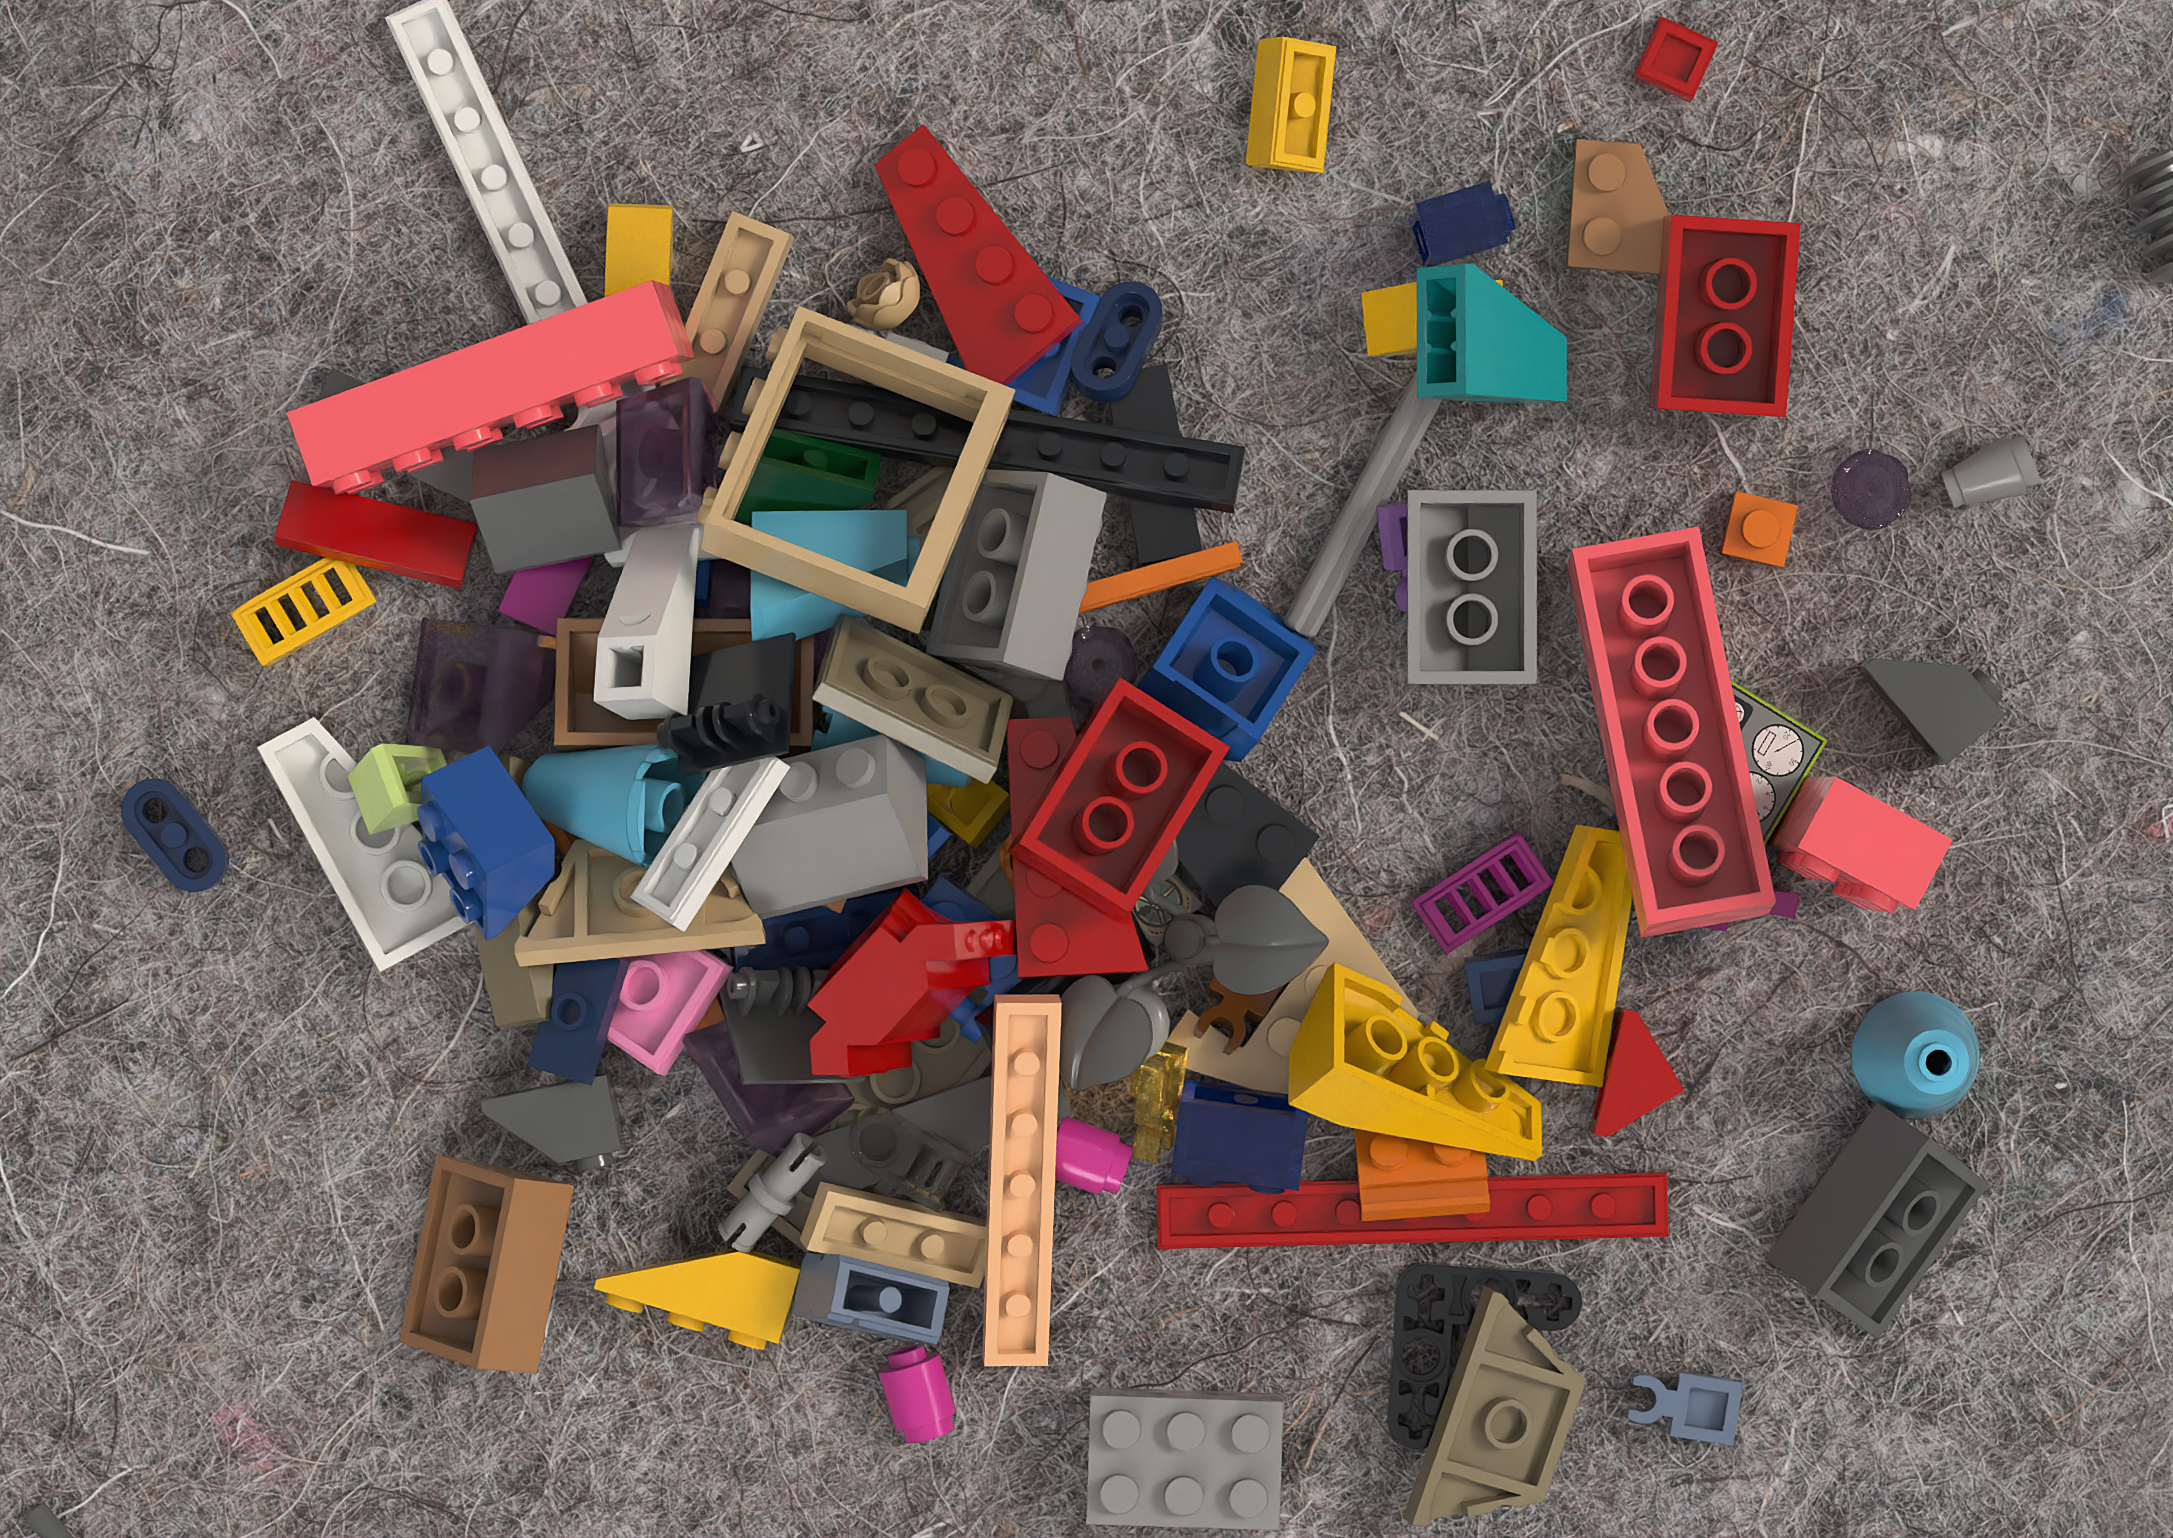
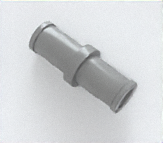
M796 1133L766 1171H757L750 1179L748 1184L749 1192L728 1217L718 1225L719 1233L725 1241L734 1232L736 1233L743 1224L746 1225V1229L731 1245L733 1248L744 1253L750 1252L779 1215H788L796 1206L797 1193L820 1166H823L828 1160L826 1151L819 1144L812 1153L808 1154L803 1162L799 1161V1157L814 1141L812 1137L804 1133Z

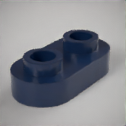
M1122 282L1112 286L1102 296L1071 358L1074 385L1086 398L1097 402H1110L1123 397L1132 388L1163 325L1162 303L1152 288L1139 282ZM1126 317H1137L1141 320V323L1134 327H1126L1120 322ZM1101 368H1108L1115 372L1113 376L1106 379H1100L1093 375Z
M146 779L136 783L127 791L121 805L123 823L174 886L188 892H199L211 889L222 881L229 867L227 846L176 784L165 779ZM155 798L162 799L168 807L166 818L159 823L153 822L147 815V806ZM195 847L203 849L208 855V864L201 872L193 871L187 863L188 853Z

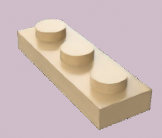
M731 212L684 326L695 359L681 363L684 374L661 383L660 389L719 414L723 413L795 237L737 212Z
M820 1181L800 1241L810 1251L823 1254H840L957 1284L980 1288L985 1274L987 1220Z

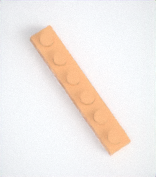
M1059 994L994 995L982 1342L984 1366H1048L1062 1006Z

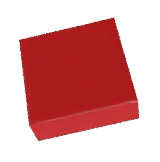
M1660 16L1632 77L1691 103L1719 42Z

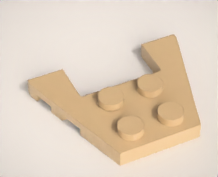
M1305 857L1279 891L1288 897L1305 917L1328 937L1329 944L1326 949L1302 974L1288 982L1270 1007L1263 1021L1258 1024L1245 1044L1239 1046L1231 1055L1228 1056L1223 1053L1229 1037L1211 1024L1201 1039L1194 1036V1028L1200 1017L1190 1009H1187L1155 1057L1162 1062L1288 1100L1289 1050L1326 969L1334 962L1388 985L1403 997L1400 1007L1417 1019L1420 1013Z

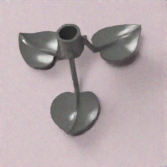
M1175 839L1142 893L1148 902L1171 916L1172 920L1167 925L1164 933V946L1170 957L1168 961L1148 970L1149 972L1141 973L1126 980L1119 986L1117 991L1108 980L1098 975L1084 976L1066 989L1060 998L1062 1006L1059 1068L1064 1078L1072 1088L1084 1091L1094 1086L1119 1081L1131 1075L1145 1061L1153 1041L1152 1022L1149 1013L1141 1003L1127 998L1132 991L1171 972H1180L1185 965H1213L1216 979L1227 989L1239 994H1263L1292 981L1310 967L1328 946V937L1315 927L1288 897L1278 890L1262 885H1247L1236 889L1221 902L1215 916L1188 914L1183 905H1176L1158 894L1151 885L1163 882L1175 873L1178 866V848Z

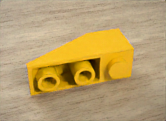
M732 1248L604 1273L596 1279L594 1289L607 1292L605 1302L614 1307L642 1313L644 1304L669 1311L666 1321L677 1326L695 1331H703L707 1322L730 1329L728 1340L764 1350L767 1341L779 1344L782 1339L796 1293L802 1264L754 1249L744 1253Z

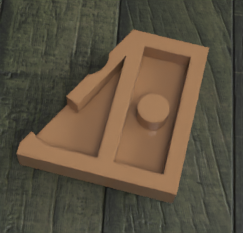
M1576 139L1574 145L1566 268L1659 275L1663 217L1670 214L1641 144Z

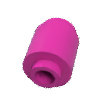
M1065 1117L1061 1120L1059 1127L1057 1126L1055 1180L1096 1195H1100L1102 1190L1117 1195L1134 1147L1119 1142L1121 1137L1119 1134L1071 1117Z
M914 1344L888 1353L887 1359L889 1364L881 1367L878 1373L895 1430L903 1432L905 1442L908 1444L924 1442L954 1430L955 1427L951 1415L956 1412V1408L939 1352H925L923 1344Z

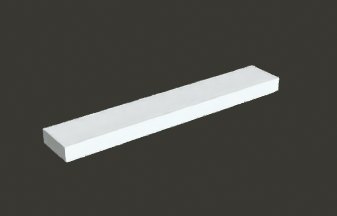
M421 0L385 17L527 325L589 303L449 1Z

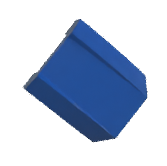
M1211 576L1136 688L1228 745L1230 749L1223 760L1241 762L1260 740L1317 648L1305 636L1288 628L1284 624L1282 617L1229 582Z

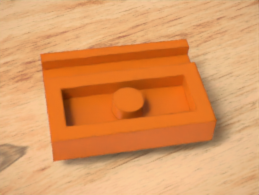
M1354 1128L1362 1221L1484 1213L1490 1211L1485 1152Z

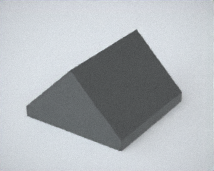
M595 424L475 450L469 501L493 568L498 576L622 550L600 425Z

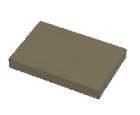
M842 613L831 630L812 695L813 700L985 784H988L998 767L1013 702L1011 695Z

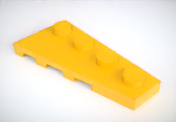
M1576 824L1483 1070L1500 1074L1602 1087L1633 898L1620 831Z

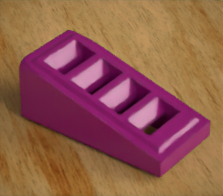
M1514 831L1410 901V903L1445 955H1447L1551 887L1554 883L1520 832ZM1508 853L1529 882L1520 889L1517 888L1499 861ZM1485 868L1489 869L1507 896L1498 904L1477 875ZM1464 882L1468 884L1486 911L1477 918L1474 917L1455 889ZM1445 896L1464 924V927L1455 933L1434 904L1435 901Z

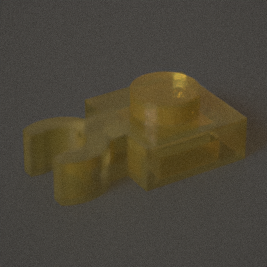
M1165 1041L1160 1052L1149 1057L1133 1073L1130 1095L1137 1098L1134 1123L1139 1124L1134 1141L1133 1158L1158 1164L1160 1162L1161 1149L1170 1151L1173 1146L1175 1136L1173 1118L1174 1111L1181 1105L1188 1053L1187 1047Z

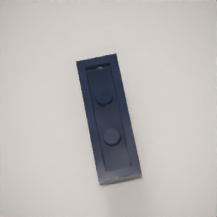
M915 883L849 898L846 900L841 913L834 912L820 905L762 919L766 944L730 947L732 967H734L733 973H738L742 967H752L753 970H776L779 966H787L790 970H794L797 966L808 968L835 963L904 887L920 900L919 888Z

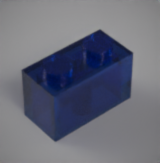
M1490 181L1415 203L1408 216L1423 267L1472 264L1498 256L1509 243L1507 237L1510 236V231L1515 230L1513 215L1505 193L1494 195Z
M1185 1080L1179 1105L1171 1174L1185 1175L1187 1181L1203 1186H1215L1223 1181L1248 1184L1251 1190L1263 1194H1281L1286 1189L1299 1191L1309 1113L1289 1105L1288 1094Z

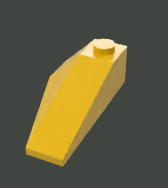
M1335 962L1326 969L1289 1050V1105L1344 1127L1536 1161L1542 1156V1111L1539 1100L1505 1074L1483 1070L1486 1064L1484 1058L1473 1062L1446 1042L1449 1032L1434 1020L1426 1026L1400 1007L1403 997L1388 985Z

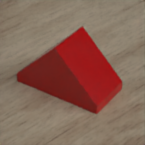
M1622 1007L1618 1008L1607 1054L1603 1085L1599 1087L1589 1126V1131L1593 1134L1604 1137L1610 1136L1684 1091V1088L1638 1012Z

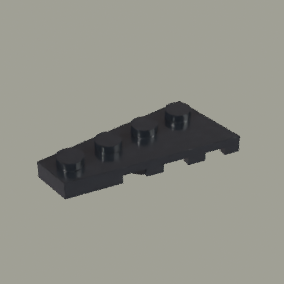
M1090 714L1087 716V718L1083 721V723H1082V724L1080 725V727L1077 729V733H1078V734H1079V732L1081 731V729H1082V727L1084 726V724L1086 723V721H1087V719L1089 718ZM1222 761L1175 839L1178 848V859L1218 908L1228 895L1236 889L1247 885H1262L1279 891L1320 836Z

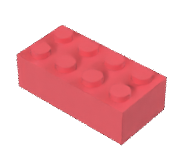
M1806 777L1771 834L1767 845L1780 851L1775 862L1808 880L1812 878L1816 881L1818 879L1824 882L1828 880L1832 883L1836 881L1837 883L1832 890V893L1864 910L1870 909L1874 912L1877 910L1882 913L1886 911L1893 915L1897 907L1916 910L1953 839L1838 777Z

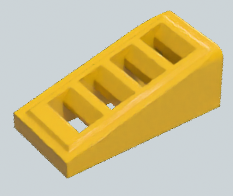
M325 557L257 595L230 613L263 667H271L376 604L378 601L356 564ZM334 569L353 599L343 606L324 576ZM311 583L330 612L322 618H319L302 589ZM289 596L307 625L299 631L295 629L280 604L282 600ZM266 610L284 638L276 644L272 642L257 615Z

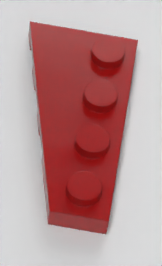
M1071 716L1008 720L1007 749L1012 842L1077 737ZM1013 855L1018 972L1020 979L1149 972L1131 912L1116 920Z

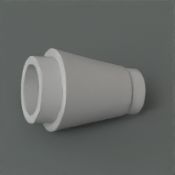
M2004 435L1952 466L1953 468L1941 472L1954 508L1964 504L1971 505L2027 495L2026 488L2041 483L2024 435L2008 440L2007 436Z

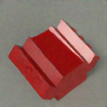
M904 887L836 960L822 978L817 990L808 1000L807 1005L826 1021L821 1029L810 1039L812 1075L856 1077L885 1074L888 1070L912 1067L911 1041L941 1038L940 1025L977 986L991 985L988 957L1018 955L1015 920L953 921L927 907Z

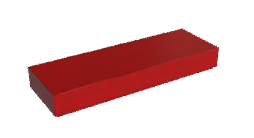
M291 480L274 539L277 546L461 590L478 534V527L475 523L354 494L348 495L345 492L335 494L333 489Z

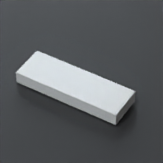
M774 756L712 770L630 898L685 932L788 772L790 766Z

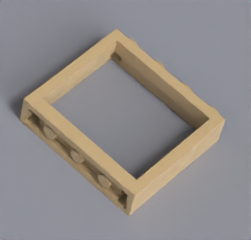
M798 306L789 329L779 326L776 334L774 333L765 360L772 362L773 366L766 381L755 377L749 389L742 414L750 416L743 435L732 431L725 444L718 467L727 472L720 488L708 486L703 495L701 507L695 518L696 523L704 525L700 549L919 634L1008 418L1015 389ZM804 357L974 423L906 587L733 521Z

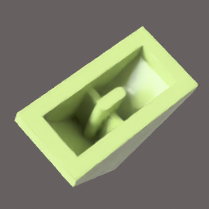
M382 743L371 748L350 772L348 779L369 835L419 820L417 807L422 805L421 777L447 765L440 747Z

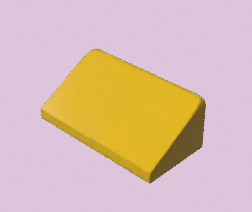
M1288 37L1266 38L1258 42L1246 153V164L1248 166L1309 173L1324 172L1336 46Z

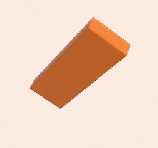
M1237 541L1089 582L1087 583L1085 596L1081 601L1079 614L1240 569L1243 560Z

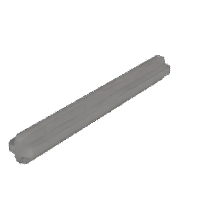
M1417 370L1284 617V624L1288 628L1305 637L1313 638L1319 632L1378 521L1376 506L1388 503L1443 400L1417 398Z

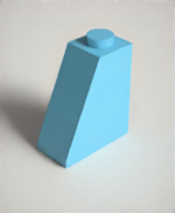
M907 510L752 512V528L903 587L907 586L908 575L912 574L920 554V536H907ZM751 569L750 610L752 642L791 632L796 634V640L833 628L841 613L854 619L868 615Z

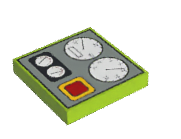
M1731 680L1765 846L1828 740Z

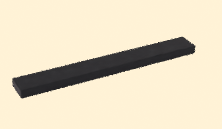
M742 365L730 418L731 432L743 434L750 419V416L742 414L749 389L755 377L766 381L770 370ZM796 374L773 428L879 453L882 457L955 468L974 423L885 388ZM1010 409L987 469L1049 472L1109 494L1234 514L1245 457V447Z

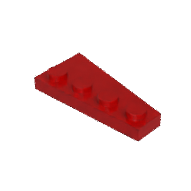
M924 124L874 164L967 371L1007 386L1084 323Z

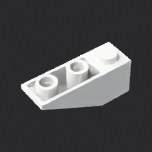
M696 527L637 530L599 633L593 702L628 720L666 718L674 713L687 716L699 529Z

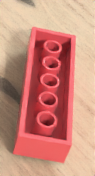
M651 280L286 413L312 485L333 487L335 494L347 492L350 495L384 483L381 472L394 467L396 473L407 470V473H412L444 461L441 450L454 445L456 451L467 449V452L497 443L504 439L500 429L515 424L516 429L526 427L527 430H531L564 418L560 407L576 402L577 407L586 405L588 409L621 398L624 395L620 385L636 380L638 385L646 384L647 387L677 378L684 374L680 364L695 359L670 286Z
M1699 526L1572 549L1567 570L1641 938L1768 915L1776 903Z

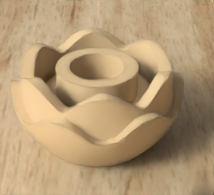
M888 258L883 262L880 272L864 276L858 283L857 297L847 302V307L856 316L853 321L859 326L876 331H888L901 324L913 312L920 299V282L916 270L908 261H905L903 264L901 261Z

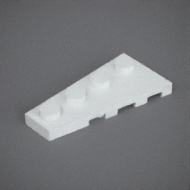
M314 717L257 747L379 973L474 923L473 921L468 924L463 922L453 906L450 898L451 887L442 874L433 876L425 866L418 850V841L422 840L423 836L412 823L369 835L348 779V775L356 767L357 763Z

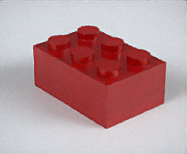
M1668 215L1663 217L1649 408L1786 417L1801 223L1686 215Z
M1119 678L1104 691L1007 852L1118 920L1132 911L1230 747L1127 681Z

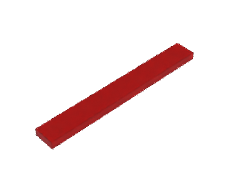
M1665 1171L1487 1176L1488 1192L1490 1195L1489 1212L1362 1221L1358 1179L1156 1184L1158 1249L1668 1237L1667 1173Z

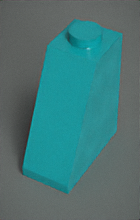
M1474 264L1417 268V398L1504 404L1567 401L1566 336Z

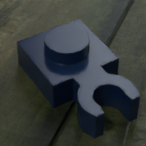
M1527 948L1464 957L1474 1025L1493 1022V1027L1488 1032L1485 1042L1487 1057L1528 953Z

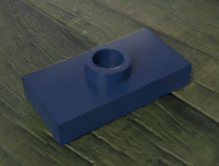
M618 958L558 963L552 983L550 1020L540 1022L527 1066L592 1086L630 962Z

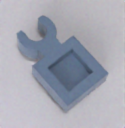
M1678 1370L1675 1388L1665 1387L1652 1374L1640 1372L1631 1375V1383L1636 1386L1651 1388L1654 1393V1399L1652 1404L1645 1409L1626 1407L1625 1415L1629 1419L1637 1423L1647 1424L1655 1422L1662 1416L1670 1417L1668 1434L1670 1436L1730 1446L1734 1445L1743 1382L1741 1380Z

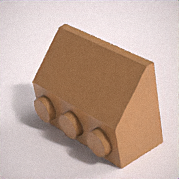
M436 1154L399 1342L477 1369L537 1374L541 1349L545 1341V1329L553 1289L558 1276V1264L566 1224L570 1216V1204L574 1185L536 1173Z

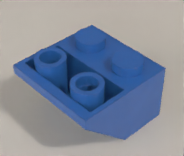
M490 745L421 777L422 805L417 807V816L423 832V839L418 841V850L425 866L433 876L442 874L451 887L450 898L459 917L466 924L473 921L486 941L498 936L554 875L555 840Z

